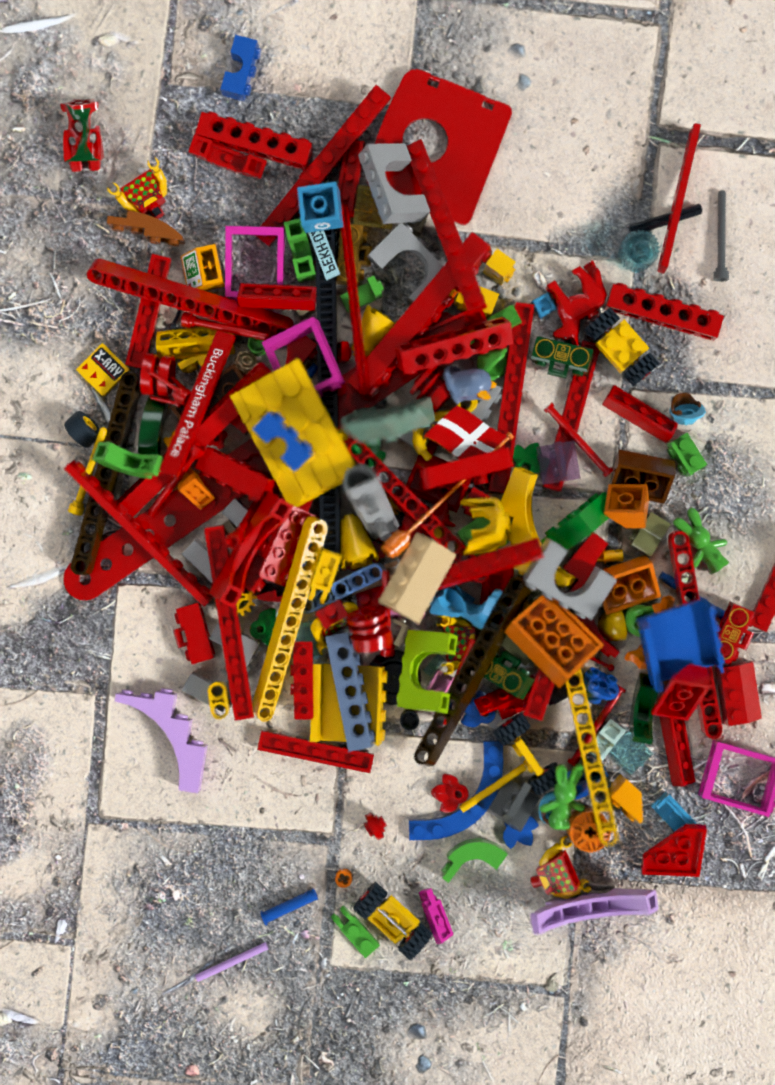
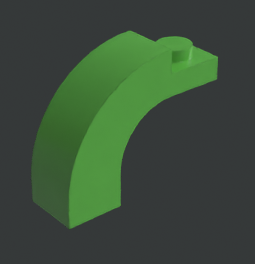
M98 442L92 460L123 474L151 479L152 476H158L164 458L159 455L133 453L111 442Z
M474 838L462 841L447 853V858L451 862L447 861L441 870L443 872L442 879L449 883L459 868L465 862L473 859L485 861L497 870L508 853L503 847L487 839Z

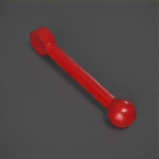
M593 656L590 658V660L606 667L608 671L615 669L613 664H607Z

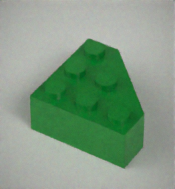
M604 491L600 495L597 493L592 495L578 509L573 510L558 522L557 528L552 526L545 532L546 536L541 542L544 543L546 538H549L568 550L588 537L609 519V517L604 515L607 493Z

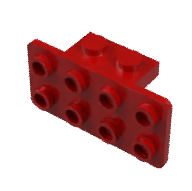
M294 506L285 522L263 541L256 552L265 557L258 572L261 578L286 587L304 521L308 517L315 515ZM318 523L314 525L313 530L317 528Z

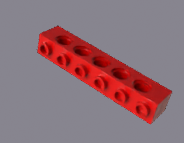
M211 111L207 113L201 112L195 132L196 135L213 140V143L302 170L308 167L313 150L312 143H309L310 141L305 138H292L287 133L281 132L278 134L267 127L257 128L249 122H244L243 124L237 122L232 117L222 118ZM217 126L223 127L220 132L214 131ZM236 131L241 132L239 137H233L232 134ZM257 136L260 138L256 143L250 142L252 137ZM271 142L278 143V145L275 148H270L268 146ZM289 147H295L296 151L294 153H288L287 149Z
M623 283L613 284L609 290L604 310L611 307L617 314L711 341L716 340L719 336L724 316L720 315L716 310L709 309L706 311L701 309L699 305L690 304L689 306L682 304L683 302L678 299H664V296L661 294H647L645 290L640 288L633 290L627 288L628 286ZM623 297H630L632 304H626L623 301ZM642 302H648L650 305V309H644L642 307ZM660 307H666L668 315H663L660 312ZM679 312L685 313L687 319L681 320ZM698 317H701V318L704 319V321H705V325H704V326H701V325L698 324V322H697V318H698Z
M499 317L395 346L398 368L404 374L411 375L415 374L418 370L433 369L436 365L451 364L457 359H468L475 354H486L489 350L504 349L507 345L513 344L511 322L505 317ZM475 339V342L470 345L471 341ZM457 344V347L452 350V347ZM439 349V352L434 355V352ZM421 354V357L415 360L417 355Z

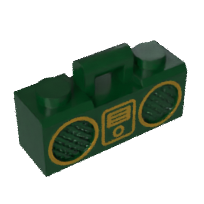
M537 336L531 360L535 366L541 368L549 366L548 375L566 379L568 371H571L572 375L583 377V375L588 376L594 352L593 349ZM554 365L564 367V370L556 369Z
M484 651L481 652L480 658L484 656ZM504 651L500 658H498L500 654L497 653L484 678L515 697L524 700L535 679L529 676L530 672L521 667L517 670L521 664L519 658L507 651ZM506 660L512 663L511 667L504 664Z

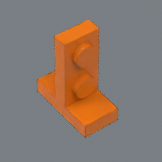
M191 465L178 482L177 487L181 493L201 510L214 500L215 497L204 486Z

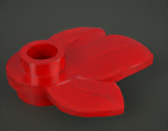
M443 774V784L435 786L431 790V794L436 800L441 801L440 811L448 813L455 811L459 804L464 803L468 799L469 791L466 786L459 783L455 776ZM456 791H460L462 797H457Z

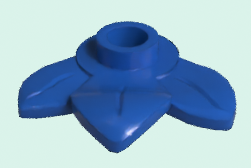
M479 690L476 697H472L465 710L466 714L461 719L463 725L477 727L481 723L488 724L495 719V710L490 712L487 717H483L474 704L475 699L487 695L485 692Z
M530 816L521 832L505 823L506 829L503 832L504 842L510 849L515 846L517 841L531 846L533 843L531 830L539 827L537 821Z

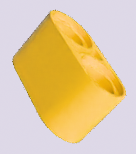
M216 681L208 688L210 712L215 719H223L230 712L228 688L224 682ZM215 685H219L222 688L223 692L221 695L214 694L213 688ZM223 705L225 707V714H218L216 706Z

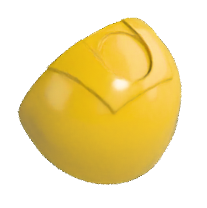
M622 610L608 615L604 613L600 617L598 628L604 638L610 641H624L627 639L626 622Z

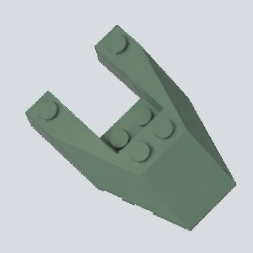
M431 397L412 400L400 407L376 410V406L356 409L341 419L344 429L357 441H366V444H374L378 442V439L385 438L386 441H393L398 439L397 436L418 428L429 427L430 423L435 420Z

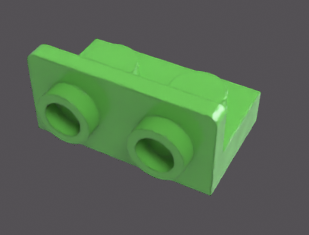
M688 432L667 444V452L672 459L675 458L677 461V468L682 475L685 474L686 477H689L707 465Z

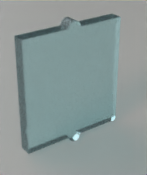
M630 729L609 752L629 775L640 766H644L643 763L653 755L644 743L632 742Z

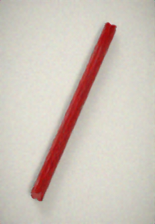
M341 204L343 228L340 229L343 241L344 264L346 266L349 308L351 310L353 345H355L354 354L356 357L358 390L360 393L369 392L367 391L369 390L367 389L369 384H367L368 377H366L367 372H365L367 367L364 365L366 364V358H364L365 351L363 350L365 348L364 344H362L364 340L361 337L363 332L361 330L362 322L360 318L348 205Z

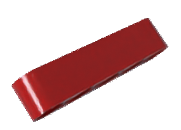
M504 448L420 470L419 473L424 490L509 469L514 467L510 449Z

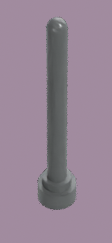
M720 190L718 193V267L714 271L713 280L724 282L729 280V271L725 267L726 192Z

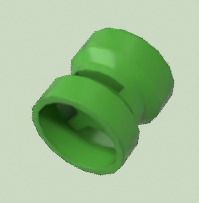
M249 338L248 347L250 351L256 356L265 355L266 352L262 344L264 340Z

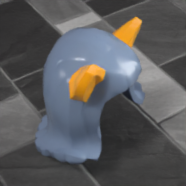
M447 366L444 371L446 387L456 405L465 400H490L489 391L497 385V383L491 380L489 373L483 369L474 368L461 371L456 366Z

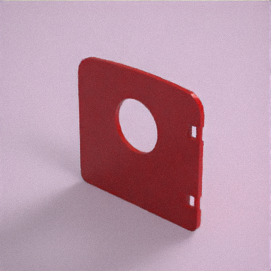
M419 69L410 70L403 76L392 98L375 144H403L405 130L417 120L428 119L438 123L447 135L448 144L443 156L431 162L454 223L465 226L472 219L510 121L512 108L505 103L485 97V95L443 78H438L426 71ZM428 80L438 82V88L428 85ZM483 101L494 105L493 109L489 110L482 107ZM410 163L403 171L385 172L388 183L398 193L403 195H422Z

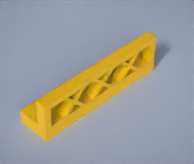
M198 327L157 331L156 349L159 360L163 355H171L175 359L207 355L217 330ZM170 337L169 340H162V341H161V338ZM234 344L230 351V354H235Z

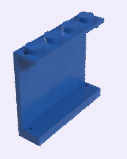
M706 598L637 619L650 684L656 693L664 691L662 681L672 679L674 675L689 664L702 667L716 665L721 673L724 672L722 664H725L722 653H720L722 643L717 636L719 627L714 619L716 610L714 605H710Z

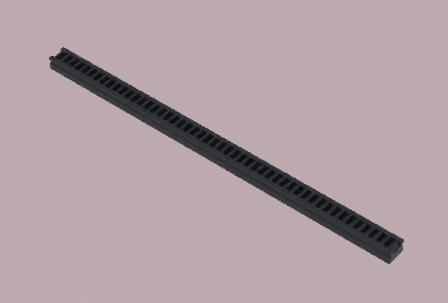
M336 229L324 230L336 261ZM316 254L317 320L321 325L338 365L336 276L326 280ZM317 342L319 384L333 376ZM337 389L333 392L323 393L324 396L320 398L336 428L339 427ZM339 485L319 496L320 520L327 525L320 557L323 549L340 554ZM339 563V566H338L337 571H341V564H340V563Z

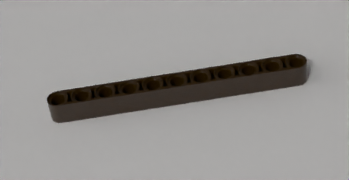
M131 371L125 372L121 376L107 434L104 442H111L122 449H126L141 392L140 377ZM135 378L134 384L129 386V380ZM130 396L129 403L124 404V398ZM125 414V420L119 423V417ZM119 432V440L114 441V435ZM98 463L94 477L99 480V485L114 494L119 472ZM109 469L110 476L105 479L104 472ZM89 495L71 562L72 572L82 576L90 575L94 569L108 512L91 495ZM99 506L100 513L95 516L94 509ZM94 525L95 532L93 534H90L89 528L90 526ZM89 543L90 551L85 553L84 547ZM84 562L85 569L81 572L79 565Z
M521 576L511 577L447 692L450 694L448 713L436 712L414 753V760L417 764L428 767L434 766L446 747L506 637L504 631L516 619L531 592V588L525 585L526 581ZM522 582V587L517 590L519 583ZM513 599L512 605L508 607L509 601ZM503 616V622L499 624V619ZM491 634H494L492 641H489ZM484 651V656L480 658L481 652ZM475 668V672L471 676V670ZM465 685V691L462 693L461 689ZM456 702L455 709H452L453 703ZM446 719L447 723L443 727V721ZM437 736V742L434 744V738ZM427 753V754H428V758H427V760L425 761V760H424V756H425V754Z

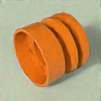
M584 806L585 809L582 812L572 810L569 821L570 828L566 832L574 845L580 850L589 853L604 848L606 845H603L599 840L592 807ZM600 812L599 820L603 823L607 822L606 818ZM589 827H591L593 831L587 834L585 830H589ZM605 831L603 834V839L606 842L610 839V831Z

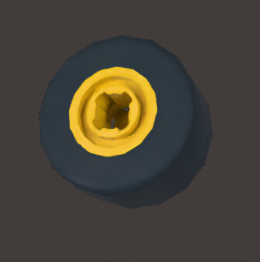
M76 411L64 424L71 438L85 448H89L95 443L100 430L94 420L82 411Z

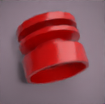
M436 365L433 369H425L414 381V385L409 391L412 396L419 390L421 391L416 399H422L425 396L427 398L431 397L434 412H437L451 397L445 380L441 379L445 370L442 369L435 374L440 365Z
M364 607L347 615L346 620L349 625V631L352 633L351 641L354 651L370 653L382 650L392 644L393 637L390 627L387 626L389 620L385 607Z

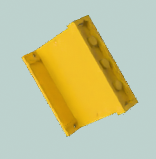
M313 664L314 718L311 719L310 742H319L321 740L346 742L331 664ZM359 665V673H362L364 677L363 692H366L368 697L366 708L372 716L370 727L371 731L374 730L376 742L374 744L379 746L385 740V729H382L383 722L386 721V710H383V702L387 700V691H384V683H387L388 672L385 671L384 666ZM346 666L343 671L344 675L350 677L352 669ZM349 686L347 692L349 695L354 696L356 689L354 686ZM352 705L351 711L353 714L359 715L360 708L357 705ZM356 724V732L359 734H363V726L361 724Z

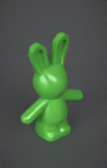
M690 508L687 511V516L692 527L681 518H676L673 524L679 531H683L688 535L691 546L698 550L693 558L694 568L702 560L707 565L708 573L710 575L714 574L729 563L717 549L718 547L726 546L727 540L710 541V533L702 526L698 511L695 508Z
M560 764L556 767L557 784L554 788L556 800L540 806L542 813L552 810L548 823L555 830H567L570 828L571 808L579 812L585 809L583 804L573 801L577 792L576 785L584 771V767L581 764H577L572 769L568 779L565 766Z

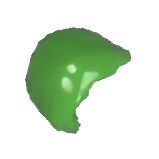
M507 348L489 350L486 354L478 355L477 368L488 372L492 381L505 374L503 370L507 363Z
M635 605L627 610L625 622L628 632L640 637L637 619L655 614L652 606Z

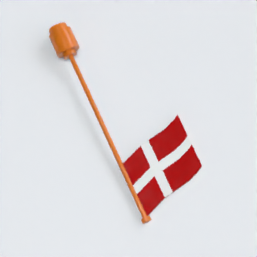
M455 406L423 436L438 443L458 459L499 450L508 440L514 438L510 432L504 435L459 406ZM466 480L459 481L407 532L396 530L383 543L382 551L391 559L398 557L410 545L409 534Z

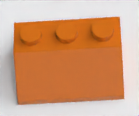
M646 555L602 569L617 579L602 603L606 615L661 597L653 563Z

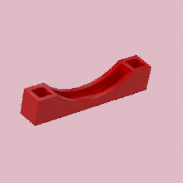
M306 335L287 345L285 365L299 359L306 369L305 364L309 359L312 361L317 356V344ZM239 414L231 424L244 435H247L249 431Z
M269 491L267 492L242 534L243 542L241 546L232 551L208 593L232 608L235 607L244 592L247 571L255 553L263 541L285 522L294 507L292 504Z

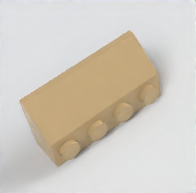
M416 533L379 602L387 609L419 624L454 561L456 554L437 542Z

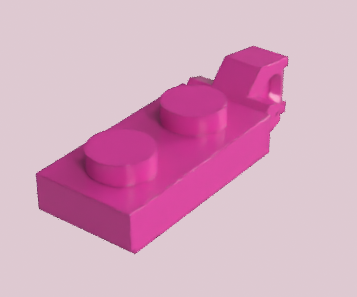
M431 888L423 889L419 892L425 916L436 944H442L453 936L452 928L441 900L437 899Z

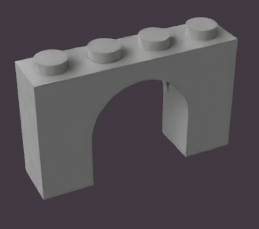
M367 144L358 156L383 224L421 222L430 213L425 195L400 194L390 186L385 175L386 171H403L412 161L406 144Z
M399 223L366 257L379 270L396 254L401 252H412L420 257L425 267V276L421 284L406 298L412 304L441 270L443 265L439 262L440 258L433 251L430 253L427 250L426 243L420 237L416 238L412 234L413 229L407 223Z
M235 498L222 513L238 527L249 508L238 498ZM196 539L182 555L212 582L207 547L199 539Z
M546 538L542 545L544 558L531 562L522 577L526 581L525 585L534 591L538 588L543 591L542 595L550 600L555 598L559 601L558 604L568 610L571 607L576 610L574 613L583 619L588 617L592 620L617 579L596 566L580 589L573 592L559 590L554 582V574L567 550L553 540Z
M218 622L210 640L223 646ZM241 632L247 673L249 674L253 666L250 664L253 657L257 659L262 648L259 647L261 642ZM192 672L182 691L209 705L208 688L214 682ZM227 681V682H224V683L227 685V688H228L230 708H231V706H232V701H231V695H230V689H229V682ZM215 685L213 688L214 694H222L223 690L219 685ZM223 705L216 706V709L220 710L221 712L225 711V707Z

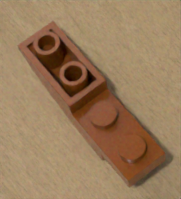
M128 211L127 218L107 217V224L115 232L129 230L131 233L139 235L144 232L145 238L152 244L167 242L170 246L185 245V240L180 233L165 222L152 216Z

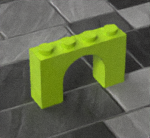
M408 630L405 637V653L402 657V673L399 677L400 689L397 694V707L448 713L450 694L425 690L418 680V668L423 659L431 654L455 655L458 636L443 632Z

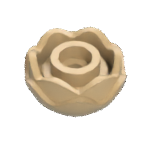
M249 351L239 352L234 360L235 366L242 373H248L258 364L256 355Z

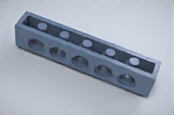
M346 632L325 638L347 747L350 752L371 748L374 746L376 739L374 730L371 731L370 727L372 716L366 708L368 703L367 693L363 692L362 688L364 677L362 673H359L358 668L360 658L353 649L351 632ZM342 647L348 650V656L346 658H343L340 655V649ZM346 666L352 669L350 677L344 675L343 671ZM349 686L355 687L356 694L354 696L348 694L347 689ZM352 705H357L360 708L359 715L352 713ZM356 724H361L363 726V734H359L356 732Z

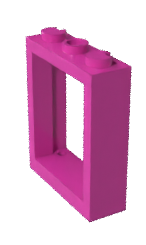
M225 226V297L238 301V291H232L233 235L278 236L277 285H284L285 228Z
M311 317L263 341L262 344L273 370L276 371L281 367L274 351L314 332L333 376L314 386L321 398L324 396L323 393L333 392L341 388L340 385L344 384L345 381L319 321Z
M713 740L698 795L704 799L770 817V813L775 808V757ZM724 749L772 763L760 807L712 793Z

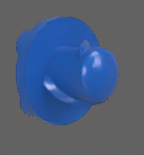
M591 667L585 672L583 681L587 688L586 694L590 703L599 704L602 699L613 700L617 697L619 687L615 676L607 675L595 667Z

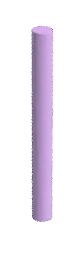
M266 942L196 974L197 982L268 950Z

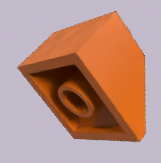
M608 484L604 515L625 528H646L649 505L647 484Z

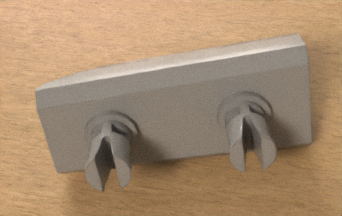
M361 463L355 467L348 468L343 480V488L371 539L381 538L382 541H386L391 536V533L398 529L399 524L377 474L369 466Z

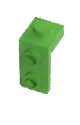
M375 276L367 278L366 284L357 287L360 308L382 298L384 288L380 279L376 280ZM346 292L340 298L346 311L350 313L349 294Z

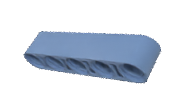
M375 563L334 582L330 592H328L329 599L325 601L324 605L320 604L323 590L315 591L314 599L312 601L309 600L312 603V608L307 609L305 606L303 614L312 613L381 580L382 572L386 570L385 566L381 563ZM374 567L380 570L379 577H375L372 574ZM357 575L362 577V585H358L355 582ZM340 583L346 587L345 593L339 591L338 586Z

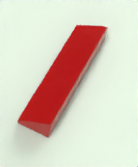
M240 283L237 299L239 307L314 311L317 287Z
M615 385L612 386L602 403L604 407L664 443L669 442L679 425L674 420Z
M659 716L672 786L682 787L695 783L685 721Z

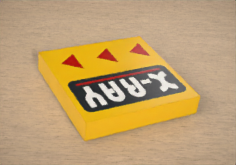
M104 343L76 369L103 397L120 382L121 376L125 372L131 371Z

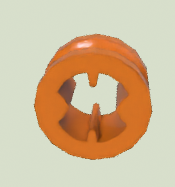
M344 868L337 871L335 876L336 884L341 888L350 886L353 877L352 873ZM340 874H344V876H347V875H348V876H349V878H347V881H348V882L344 883L343 880L340 881V880H339V878H341V875H340Z

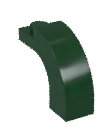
M148 397L141 419L138 454L161 456V436L168 414V403L152 400Z
M639 673L633 694L630 732L632 733V742L651 745L653 742V715H651V711L654 708L658 693L655 692L650 684L648 674Z

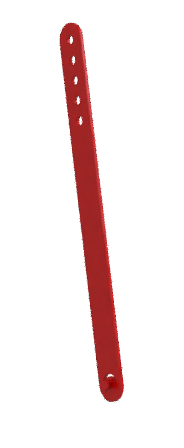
M441 312L440 319L436 323L433 322L431 326L451 318L453 315ZM457 344L452 347V350L457 347ZM439 349L434 352V355L439 352ZM421 354L417 355L415 360H418ZM357 366L342 375L345 383L340 385L341 388H338L339 426H343L341 418L356 409L377 405L419 376L425 369L408 375L404 374L398 367H395L391 372L392 375L389 380L380 385L378 393L367 400L347 382L357 370ZM253 438L228 454L235 458V462H242L243 458H247L250 453H257L258 457L252 455L245 462L251 465L250 470L264 471L269 474L267 478L272 477ZM199 474L198 476L204 486L215 497L204 508L200 510L177 489L167 497L153 517H149L147 515L148 510H146L136 518L142 523V527L145 530H153L156 541L168 549L223 511L235 498L240 499L246 494L243 493L241 495L232 491L233 487L229 485L223 486L216 482L217 479L212 476L208 478ZM171 514L175 517L176 522L173 526L168 527L164 519L167 515ZM122 527L101 541L94 569L90 574V583L83 585L80 582L81 575L72 572L70 563L64 572V586L72 597L78 600H92L154 557ZM125 544H131L133 547V553L129 556L124 555L122 552V547ZM105 558L110 559L112 562V567L107 571L101 567V562ZM84 562L79 565L81 572L85 569Z

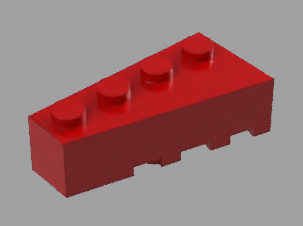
M205 447L207 451L202 457H199L195 466L196 469L201 471V475L211 478V476L216 478L218 484L223 486L229 485L233 487L232 491L241 495L245 493L249 495V500L256 503L263 501L268 491L276 496L280 491L276 480L267 478L268 473L257 469L250 470L251 465L241 461L235 462L234 457L212 447Z

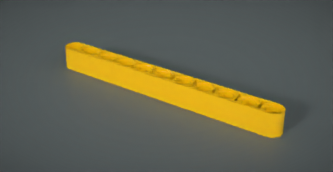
M310 516L304 521L252 701L254 714L263 722L269 721L274 715L326 536V523L315 516ZM318 523L317 528L313 530L314 525ZM312 542V546L307 549L308 545ZM307 561V564L302 567L303 563ZM302 579L301 584L297 586V582ZM296 598L295 603L291 604L292 600ZM291 616L290 621L286 622L287 618Z
M580 668L573 675L579 679V684L573 686L567 681L565 683L598 837L603 845L612 846L618 840V833ZM580 695L583 698V703L580 705L575 704L573 697ZM579 714L586 715L588 718L587 723L580 724L577 721V716ZM582 734H590L592 737L591 743H584L581 739ZM592 752L595 754L596 761L594 763L586 761L585 756L587 753ZM592 772L600 774V781L598 783L591 781L590 774ZM597 791L605 795L602 803L597 802L594 798V794ZM601 811H606L609 814V820L605 823L599 820V813ZM605 831L613 833L614 838L612 842L608 843L603 839Z

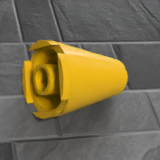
M367 305L361 319V330L363 332L361 337H363L364 343L362 344H364L365 348L363 350L365 351L364 358L369 356L396 323L391 321L390 317L374 307L372 308L370 305Z
M354 514L345 515L340 521V554L342 555L340 564L343 569H346V566H350L351 569L362 568L371 565V560L373 559L376 562L379 560L378 553L360 518Z

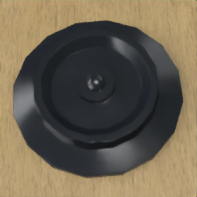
M395 650V655L391 657H383L379 654L369 664V666H384L385 671L388 672L387 683H384V691H387V700L383 703L397 705V694L400 689L399 677L403 667L402 657L405 652ZM418 668V680H419V683H421V671H420V668Z

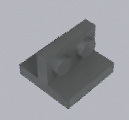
M511 780L499 789L487 811L521 832L540 798L529 791L532 786L527 782L520 786Z

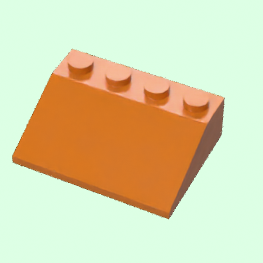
M541 595L510 623L504 633L560 688L604 644L569 609L567 610L560 606L557 599L553 598L550 600Z

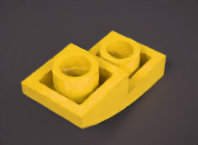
M206 355L191 357L177 364L183 373L186 371L190 373L198 368L197 365L200 364L202 367Z

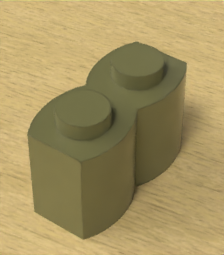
M649 512L647 514L646 528H639L638 531L634 530L629 537L631 541L629 546L647 557H651L671 524L656 514Z

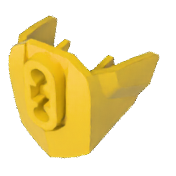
M463 498L460 501V505L478 507L470 508L473 518L484 517L490 520V524L485 528L471 530L473 539L469 540L463 555L490 552L506 545L507 534H511V522L501 502L497 498Z

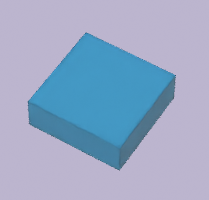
M548 292L531 301L540 319L557 310Z

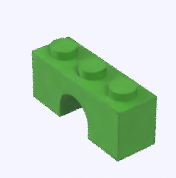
M301 218L284 222L298 282L302 283L316 279V269L308 235L301 225Z

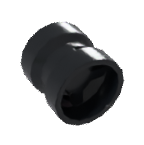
M407 709L402 712L400 724L404 729L414 730L418 726L419 716L414 710Z

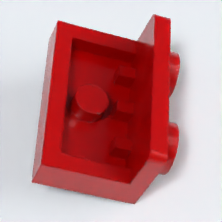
M255 553L250 563L244 588L253 595L256 591L260 592L266 584L263 582L265 579L258 575L265 557L258 553Z

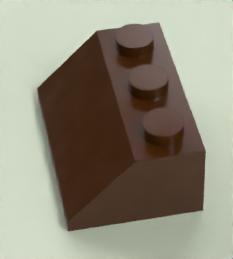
M619 449L613 465L610 484H647L649 501L665 504L676 476L675 461Z

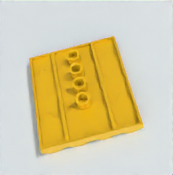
M299 359L230 396L286 502L293 506L299 507L343 484L347 469L356 466ZM271 411L279 412L284 417V422L289 427L292 426L299 433L298 437L302 441L306 440L313 447L312 451L314 454L295 472L281 459L287 451L286 441L282 437L277 436L270 442L265 443L253 430Z

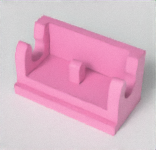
M437 668L426 690L446 693L454 677L449 674L444 675L443 673L445 672Z

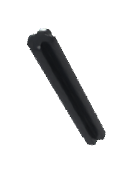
M695 204L682 208L679 221L700 215L703 212L701 205ZM670 212L631 224L629 226L630 235L634 236L668 225Z

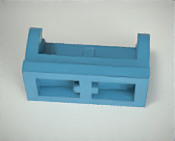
M666 791L651 805L674 831L685 824H696L690 815Z

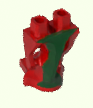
M74 99L68 103H60V107L63 112L67 113L69 121L68 129L64 130L63 133L64 161L69 162L72 172L83 170L82 161H88L89 171L100 170L101 160L104 158L100 125L91 128V115L98 110V101H94V99ZM75 123L82 124L83 130L81 132L77 130ZM91 133H94L96 136L95 143L90 141ZM70 137L75 139V145L70 144Z

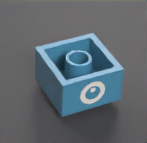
M336 182L298 187L301 225L305 233L343 228L340 190Z

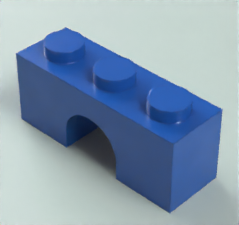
M235 34L230 53L232 60L242 63L243 66L240 71L235 73L225 71L220 90L224 97L245 102L246 96H249L251 92L250 80L255 77L256 59L259 60L261 48H259L258 40Z
M271 411L253 430L265 443L270 442L274 437H282L287 443V451L281 459L295 472L314 454L312 451L313 447L306 440L302 441L298 437L299 433L292 426L289 427L279 412Z

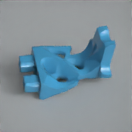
M459 586L447 587L435 593L429 604L431 605L429 612L435 615L460 617L482 630L502 591L495 589L485 603L477 605L473 603L475 598Z

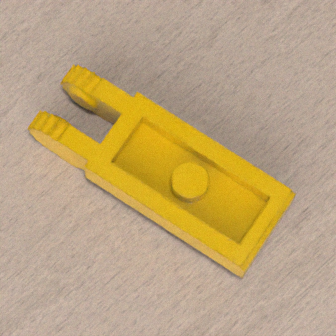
M323 549L311 584L312 588L308 600L312 601L314 599L317 588L323 590L320 604L324 605L327 594L330 592L341 560V554Z

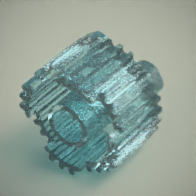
M640 230L637 232L631 231L619 246L618 258L621 260L620 263H623V267L626 266V269L629 268L633 273L647 270L659 256L658 238H655V234L652 235V232H644V230L641 232ZM639 248L642 250V252L638 253L636 250H638Z

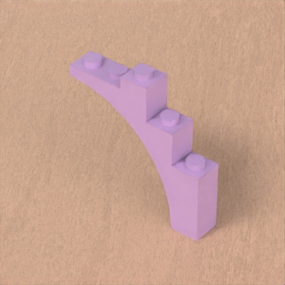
M161 688V691L155 692V697H152L153 694L150 693L135 695L133 694L134 691L122 690V692L116 693L115 702L130 705L144 712L166 733L173 745L178 760L180 775L179 791L199 793L208 745L203 744L201 740L189 742L193 719H188V715L176 714L174 716L177 693H172L173 690L168 688Z
M614 888L607 893H584L576 898L564 899L555 897L545 902V907L530 915L533 934H541L550 929L577 921L618 915H650L659 910L656 890Z

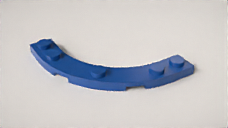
M483 741V773L479 787L473 796L502 778L503 746L499 741ZM498 790L464 813L459 809L453 814L451 813L436 819L409 820V841L446 838L469 828L488 810Z

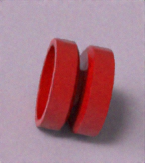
M146 353L143 358L140 374L141 394L153 396L157 391L159 397L170 398L173 390L150 375L148 370L153 371L174 385L173 381L170 380V376L175 378V357L163 355L159 360L157 354Z

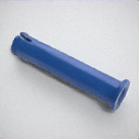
M312 888L269 910L260 911L264 924L267 926L269 922L318 900L317 893Z

